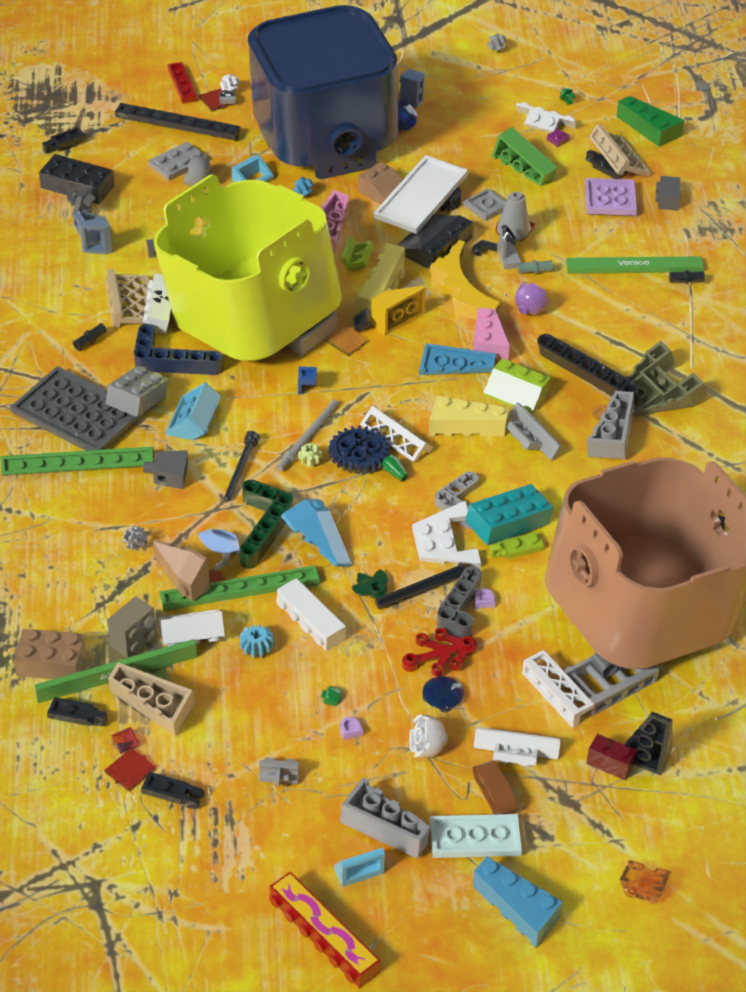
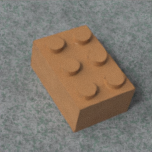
M23 629L14 658L16 676L56 679L80 672L86 651L84 634Z

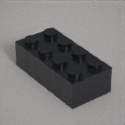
M54 154L39 171L40 187L42 189L68 195V193L77 191L78 194L82 193L84 187L87 186L90 188L88 193L95 196V204H100L115 186L113 170Z

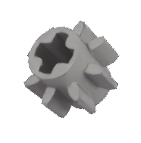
M497 33L489 37L490 42L487 44L490 50L494 49L497 52L506 47L504 43L507 40L504 35L500 36Z
M131 526V529H126L123 534V541L127 543L126 548L139 551L140 548L146 545L148 537L147 534L143 533L144 528Z

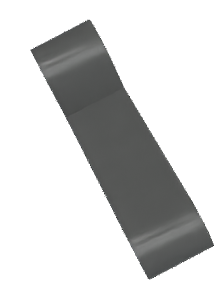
M469 566L463 571L437 611V628H445L447 634L458 638L464 636L472 637L474 618L465 611L474 599L475 592L481 587L482 572L478 567Z

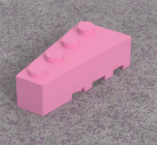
M333 190L321 207L326 215L334 254L349 199L348 195Z

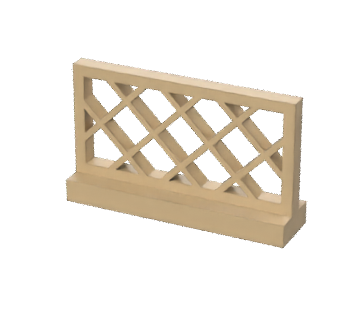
M597 124L589 138L617 174L623 175L625 171L648 177L651 175L650 170L623 136L608 133L602 125Z
M107 269L105 283L113 328H120V323L146 324L142 323L145 307L140 304L142 302L146 303L149 284L148 275L115 274L114 269ZM118 280L126 281L127 283L122 284ZM136 281H144V283L140 285ZM132 285L136 287V289L132 290L131 288H129V286ZM124 290L129 294L124 295L121 292ZM142 291L146 294L142 296L138 292ZM134 296V297H136L138 300L135 302L134 300L131 299V297ZM126 301L131 305L127 307L123 303ZM136 307L137 309H139V310H141V311H139V312L137 313V312H135V311L132 310V309ZM129 313L132 317H124V315Z

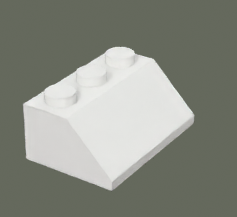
M218 609L158 618L162 643L167 644V646L192 639L195 640L196 644L200 643V639L207 638L208 642L219 641L221 636H225L222 612Z

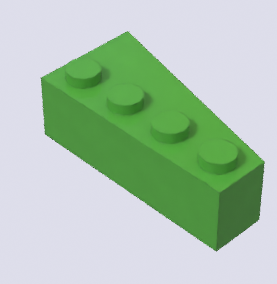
M513 127L499 134L491 155L494 159H500L501 163L505 166H512L515 172L523 173L525 178L539 186L553 179L558 168Z

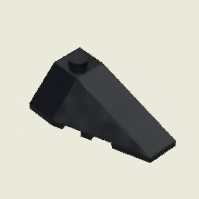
M651 712L624 745L637 750L635 766L661 776L671 754L673 719Z

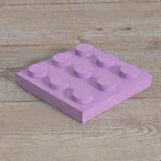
M585 178L586 214L636 216L634 180Z

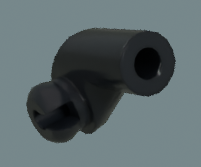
M480 240L473 245L472 252L475 256H480L485 249L495 251L497 244Z

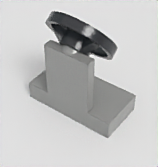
M504 224L501 226L503 232H499V243H496V251L504 270L518 268V263H521L514 247L518 244V241L510 228Z

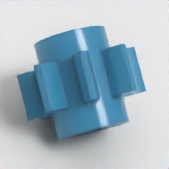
M302 177L294 182V192L302 196H306L313 191L311 187L314 184L310 178L306 180L305 177Z

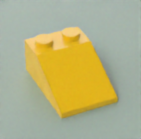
M422 285L388 290L373 297L371 325L385 336L422 316L425 312L426 287Z

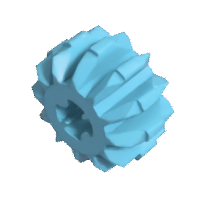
M261 623L259 626L252 624L250 628L245 627L240 635V648L244 650L245 655L251 654L253 658L259 655L262 658L263 653L269 655L270 649H273V632L269 630L268 626L262 628Z

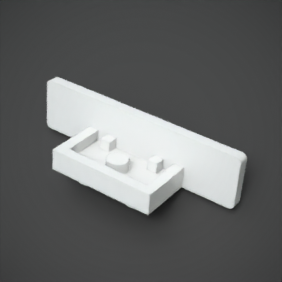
M527 103L516 104L519 113L528 115L524 123L527 127L548 133L557 130L559 124L575 129L577 127L576 120L571 116H562L555 111L548 112L541 107H531Z
M477 727L474 748L494 751L493 760H497L500 763H519L521 766L528 767L531 765L536 766L537 757L558 759L561 740L560 738Z

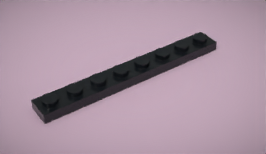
M120 103L115 110V117L191 131L229 140H236L240 133V126L125 103Z

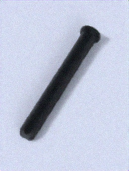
M460 562L456 567L381 596L375 600V604L378 609H382L461 576L466 568Z

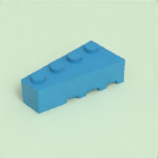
M488 856L475 869L473 887L492 906L495 905L501 911V915L506 920L509 919L516 926V930L529 938L530 943L536 948L560 918L563 902Z

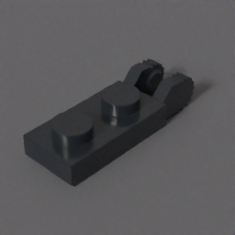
M153 772L148 773L141 787L142 794L180 805L183 804L187 808L192 809L199 808L200 801L197 799H202L205 795V791L202 788Z

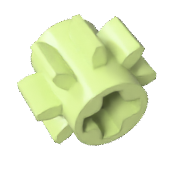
M312 443L301 446V451L298 452V459H302V464L309 467L319 464V459L322 458V451H319V446Z

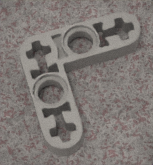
M465 472L437 491L435 494V505L443 511L463 502L460 499L478 487V475L474 472ZM459 488L461 489V491L454 492L452 491V489ZM465 520L457 521L463 527L472 529Z

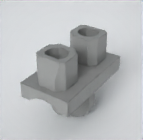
M266 757L259 762V781L275 782L277 787H280V783L298 784L299 762H296L295 759L276 761L272 757Z

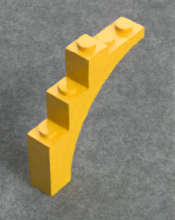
M459 240L455 246H452L450 253L445 255L444 259L438 257L435 263L431 264L429 270L431 280L441 283V288L443 289L442 296L453 300L454 313L476 320L478 308L495 309L499 316L500 301L478 291L463 275L460 262L465 253V241Z

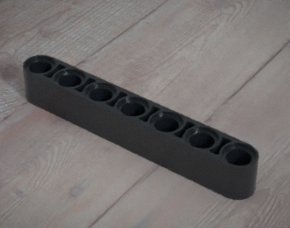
M542 334L538 337L537 343L541 356L613 396L615 391L634 392V405L638 403V386L632 380L550 334Z

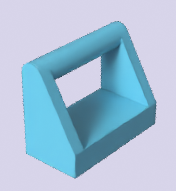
M255 155L232 167V181L234 182L246 180V178L258 172L264 176L257 180L265 182L273 179L274 175L259 155Z
M379 848L334 864V870L341 886L345 887L384 874V850Z

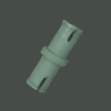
M533 260V262L518 263V274L529 272L537 274L542 271H553L552 260L538 262Z

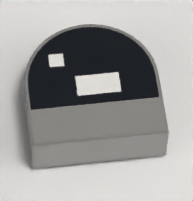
M231 90L220 92V104H236L235 93Z

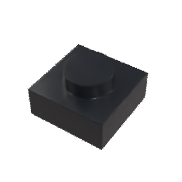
M367 308L353 317L354 330L360 333L372 324L371 312Z

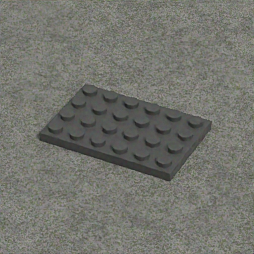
M58 366L10 406L11 413L85 451L107 449L144 415L143 413L135 417L107 405V390Z

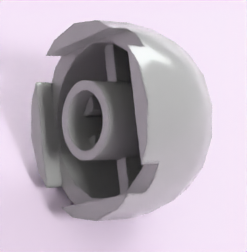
M194 154L188 163V174L185 173L183 182L185 185L192 187L205 177L213 175L210 162L206 158Z

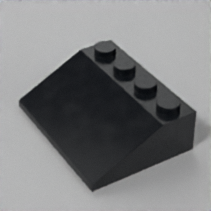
M433 215L417 234L411 232L397 245L405 247V258L430 270L431 264L435 263L438 257L444 259L445 255L450 253L452 246H455L459 240L465 241L466 244L472 239L474 222L461 215Z

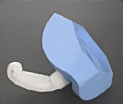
M208 529L198 533L205 546L214 552L223 554V559L215 565L216 571H219L225 565L231 553L240 554L239 542L234 533L220 529Z

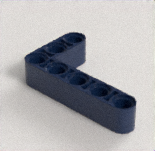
M151 324L139 326L134 349L135 367L142 366L151 372L218 375L223 371L222 354L220 352L154 348V326Z

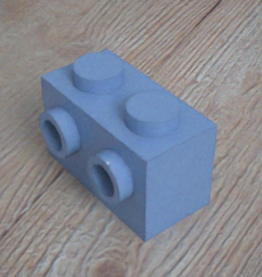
M407 69L404 74H401L399 79L401 83L399 90L400 102L417 108L424 100L425 74Z

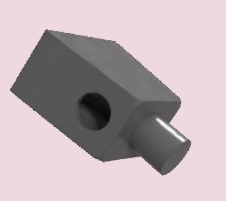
M188 450L157 452L155 462L144 461L143 472L153 473L154 483L157 485L184 489L188 468Z

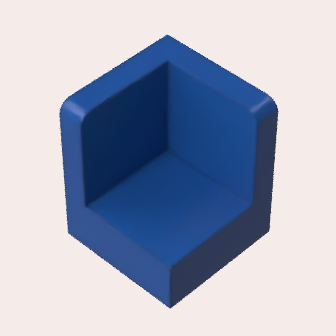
M299 367L298 394H302V385L315 386L317 384V367Z

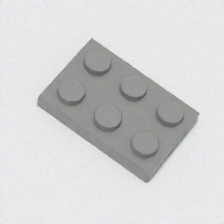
M186 142L148 161L152 169L170 181L188 172L189 168L187 166L194 154L206 159L207 156Z

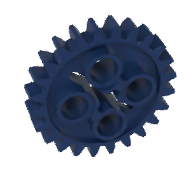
M359 425L357 429L351 426V430L344 428V432L338 431V435H333V440H330L329 453L332 463H337V468L343 466V471L350 469V473H353L354 470H357L358 474L364 470L367 474L368 469L374 472L375 467L381 468L383 460L389 456L390 446L389 441H386V436H381V431L375 433V428L368 430V426L362 429Z

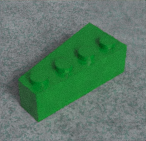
M632 96L618 101L616 117L658 147L682 136L685 120Z

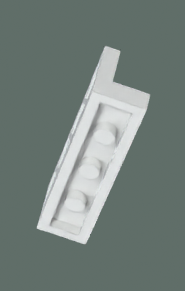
M374 406L370 408L360 424L363 427L368 426V430L378 429V432L381 431V436H383L382 428L389 426L390 435H386V441H389L391 447L415 463L423 451L430 453L433 446ZM372 416H375L377 425L370 427L367 424ZM402 435L404 444L396 445L395 437ZM416 445L419 448L411 456L408 446Z
M544 650L524 660L522 674L572 728L579 725L580 716L593 709L594 703ZM543 658L547 666L538 665L536 661ZM548 673L557 674L560 680L551 679ZM561 686L570 687L573 691L572 694L563 692L560 689ZM573 700L583 701L585 705L578 709Z

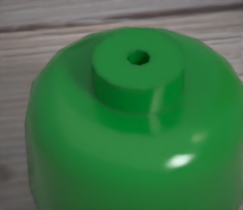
M330 685L326 690H322L320 697L323 698L322 702L324 704L337 706L341 702L343 693L341 689Z

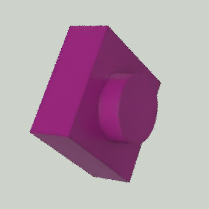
M557 129L547 135V141L560 147L569 141V135Z

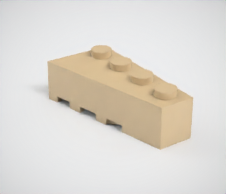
M119 662L108 678L110 690L113 694L175 737L195 704L193 690Z

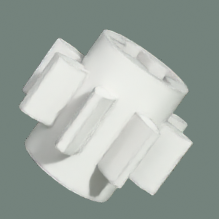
M228 74L222 77L223 81L220 83L222 91L231 90L234 92L238 90L237 86L240 84L238 76L235 77L233 74Z

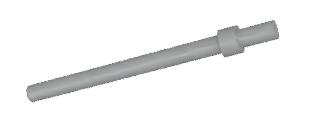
M333 400L296 444L285 452L282 460L276 466L277 470L282 471L288 464L293 462L301 446L305 445L339 405L337 400Z

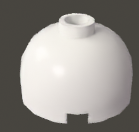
M417 715L413 723H416L415 729H410L411 752L415 751L414 757L429 758L436 756L448 740L442 722L435 717Z

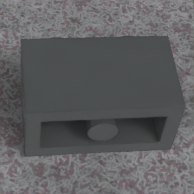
M660 176V182H656L655 202H658V209L678 211L680 177Z

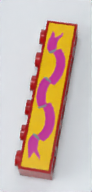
M291 871L269 886V900L275 908H279L284 913L285 918L290 923L293 922L299 928L300 933L305 938L308 937L314 943L315 948L320 953L323 952L329 958L330 963L344 973L348 982L354 983L360 989L380 974L381 960Z

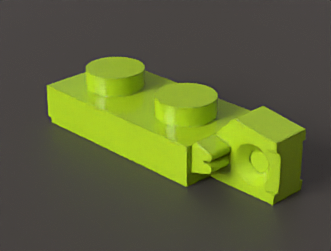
M537 531L505 539L489 546V554L492 559L501 556L511 559L544 550V544Z

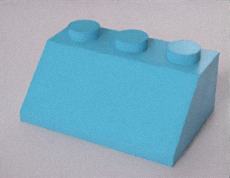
M206 382L183 395L165 433L168 436L194 440L199 436L203 437L208 432V425L214 418L213 414L219 406L218 402L221 395Z

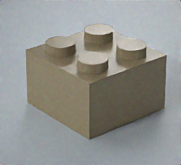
M137 596L107 619L110 647L126 658L137 653L145 643L151 641L156 635L154 608Z

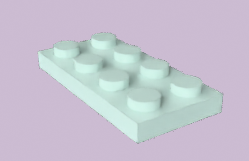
M518 814L430 816L432 858L521 856Z

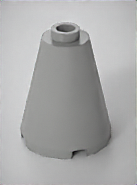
M513 192L508 195L497 224L498 233L503 232L501 226L505 224L510 228L517 240L527 237L531 226L525 196L520 192Z

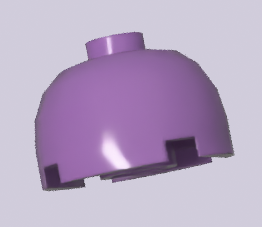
M524 281L518 287L515 294L518 310L524 315H538L548 307L550 298L547 300L545 297L547 293L534 283L527 285Z

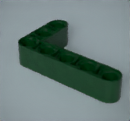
M247 480L242 485L243 502L266 511L240 547V563L242 567L247 569L257 566L286 525V522L281 517L282 514L294 507V497L291 493L256 480Z

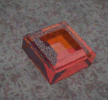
M131 727L111 735L120 754L140 747V742Z

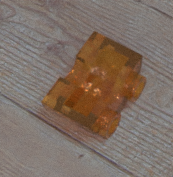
M629 860L620 878V883L624 888L623 893L629 898L636 897L650 904H655L663 894L670 879L671 871L661 868L650 870L643 863Z

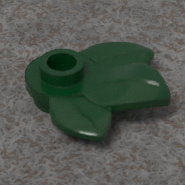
M381 569L376 571L373 577L358 573L357 584L352 586V590L358 595L377 599L387 594L386 585L388 577Z

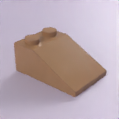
M379 162L359 175L358 192L381 205L403 179L393 168Z

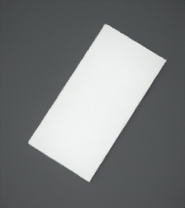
M425 155L373 213L374 218L417 234L468 176V170Z

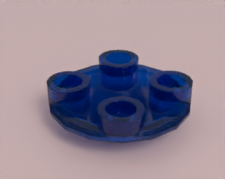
M398 102V131L410 130L417 123L416 111L408 103Z
M438 676L425 683L422 699L430 706L446 713L461 702L464 690L455 679Z

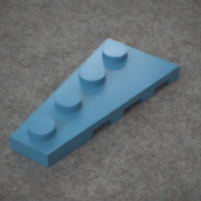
M426 343L419 375L492 372L496 361V353Z

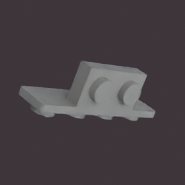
M516 402L509 414V418L512 421L508 422L506 428L513 437L522 443V447L527 450H541L549 460H554L561 445L521 403Z

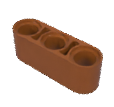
M492 760L473 766L475 781L493 814L501 815L517 812V800L497 763Z

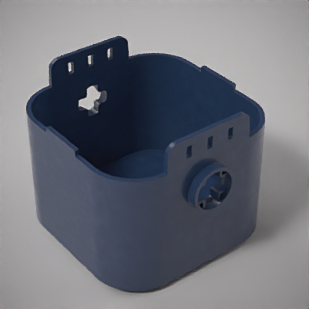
M337 5L267 20L251 30L248 35L253 114L268 147L271 148L274 155L280 161L289 165H314L315 176L318 179H326L375 166L377 151L390 146L398 136L397 55L372 15L359 7ZM344 132H349L352 136L356 135L355 139L349 140V146L341 148L340 143H334L336 139L341 138V134Z

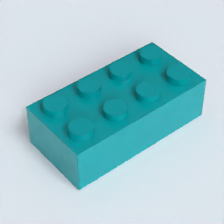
M532 484L469 504L465 522L486 545H490L549 525L554 507Z

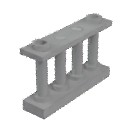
M591 657L574 666L567 667L564 672L594 703V708L587 712L592 717L657 682L659 669L656 666L633 669L637 674L631 677H627L620 670L614 674L621 681L616 685H611L591 663ZM590 674L604 691L594 693L581 677Z

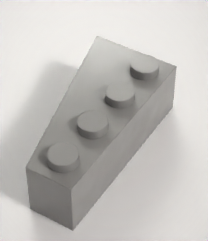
M615 391L605 413H602L600 417V422L594 427L593 434L587 439L588 457L625 459L634 413V392Z
M363 777L342 803L340 823L418 859L428 845L430 826L410 811L405 812L400 808L398 802L394 799L392 801L383 795V791L379 788L374 789L369 785V781Z

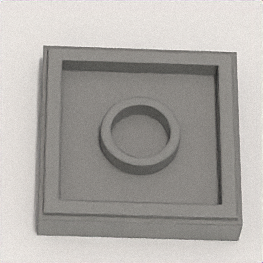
M486 189L464 200L463 206L486 222L502 213L506 201L490 189Z

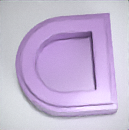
M486 588L477 590L474 595L475 608H495L494 593Z
M346 717L340 722V733L343 740L363 736V729L357 718Z

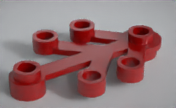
M442 627L435 630V639L454 645L447 646L428 639L425 633H418L416 635V644L420 647L431 648L433 651L419 655L407 653L402 659V668L405 671L413 672L418 669L419 663L439 658L436 663L432 664L431 673L434 676H441L451 654L458 652L457 657H453L450 660V668L454 671H459L462 669L465 657L472 655L476 651L477 641L469 636L462 638L447 634V630Z

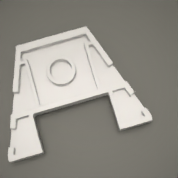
M466 501L412 524L419 561L441 564L451 562L456 563V565L462 562L463 564L481 568L478 549L457 551L450 522L466 520L468 511Z

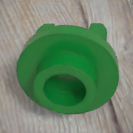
M564 88L560 92L559 99L561 101L564 100L567 105L573 103L572 99L576 98V96L572 93V88Z

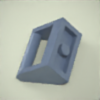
M82 211L73 212L74 227L79 235L80 222L99 218L98 214ZM87 229L88 245L99 242V230Z
M105 216L80 222L82 252L95 254L112 253L111 230ZM87 229L99 230L100 242L88 245Z

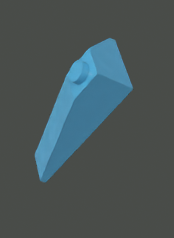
M305 499L282 514L281 517L295 533L300 531L306 536L304 540L308 544L312 543L319 547V553L334 566H351L352 563L332 515L322 500Z

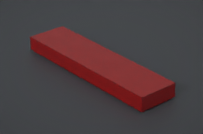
M183 63L167 64L168 72L182 104L196 102L197 95Z

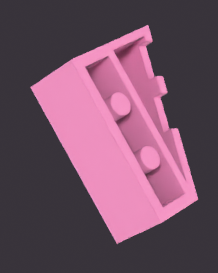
M478 308L473 350L496 353V361H500L502 358L508 360L510 346L496 310Z

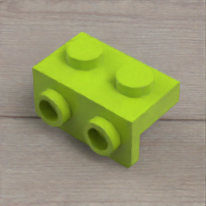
M352 236L348 238L341 255V261L345 264L347 270L361 269L367 266L374 247L372 241L356 244Z

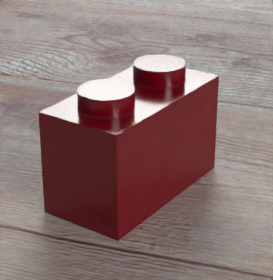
M597 733L588 749L586 764L626 780L634 766L637 750Z

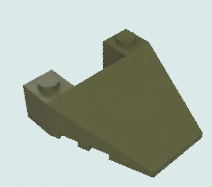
M662 341L647 350L641 362L633 367V372L626 376V378L632 380L638 386L639 401L634 405L633 414L635 416L691 407L708 396L705 383L694 372L678 384L665 372L675 364L672 351Z

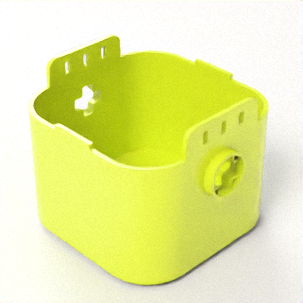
M211 174L165 204L163 212L166 224L156 233L154 247L174 321L182 331L232 358L244 361L260 360L275 354L330 315L341 303L342 292L325 212L317 205L304 200V196L281 185L276 187L260 180L237 181L221 188L218 177ZM197 217L205 221V225L201 227L202 232L199 235L190 234V230L195 227L194 220Z

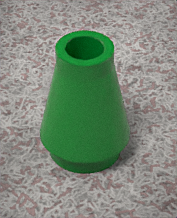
M389 455L383 460L382 466L384 471L401 482L408 478L409 473L405 470L397 456Z

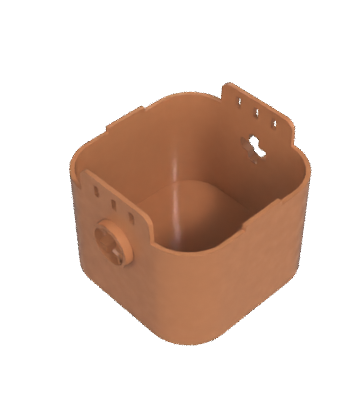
M654 458L636 463L634 460L601 470L598 475L573 483L564 495L544 576L546 588L594 651L606 661L619 667L629 669L648 668L721 643L732 634L746 595V495L714 461L707 463L703 473L692 464L674 458ZM720 512H723L726 516L724 523L729 528V531L724 532L721 527L718 515Z

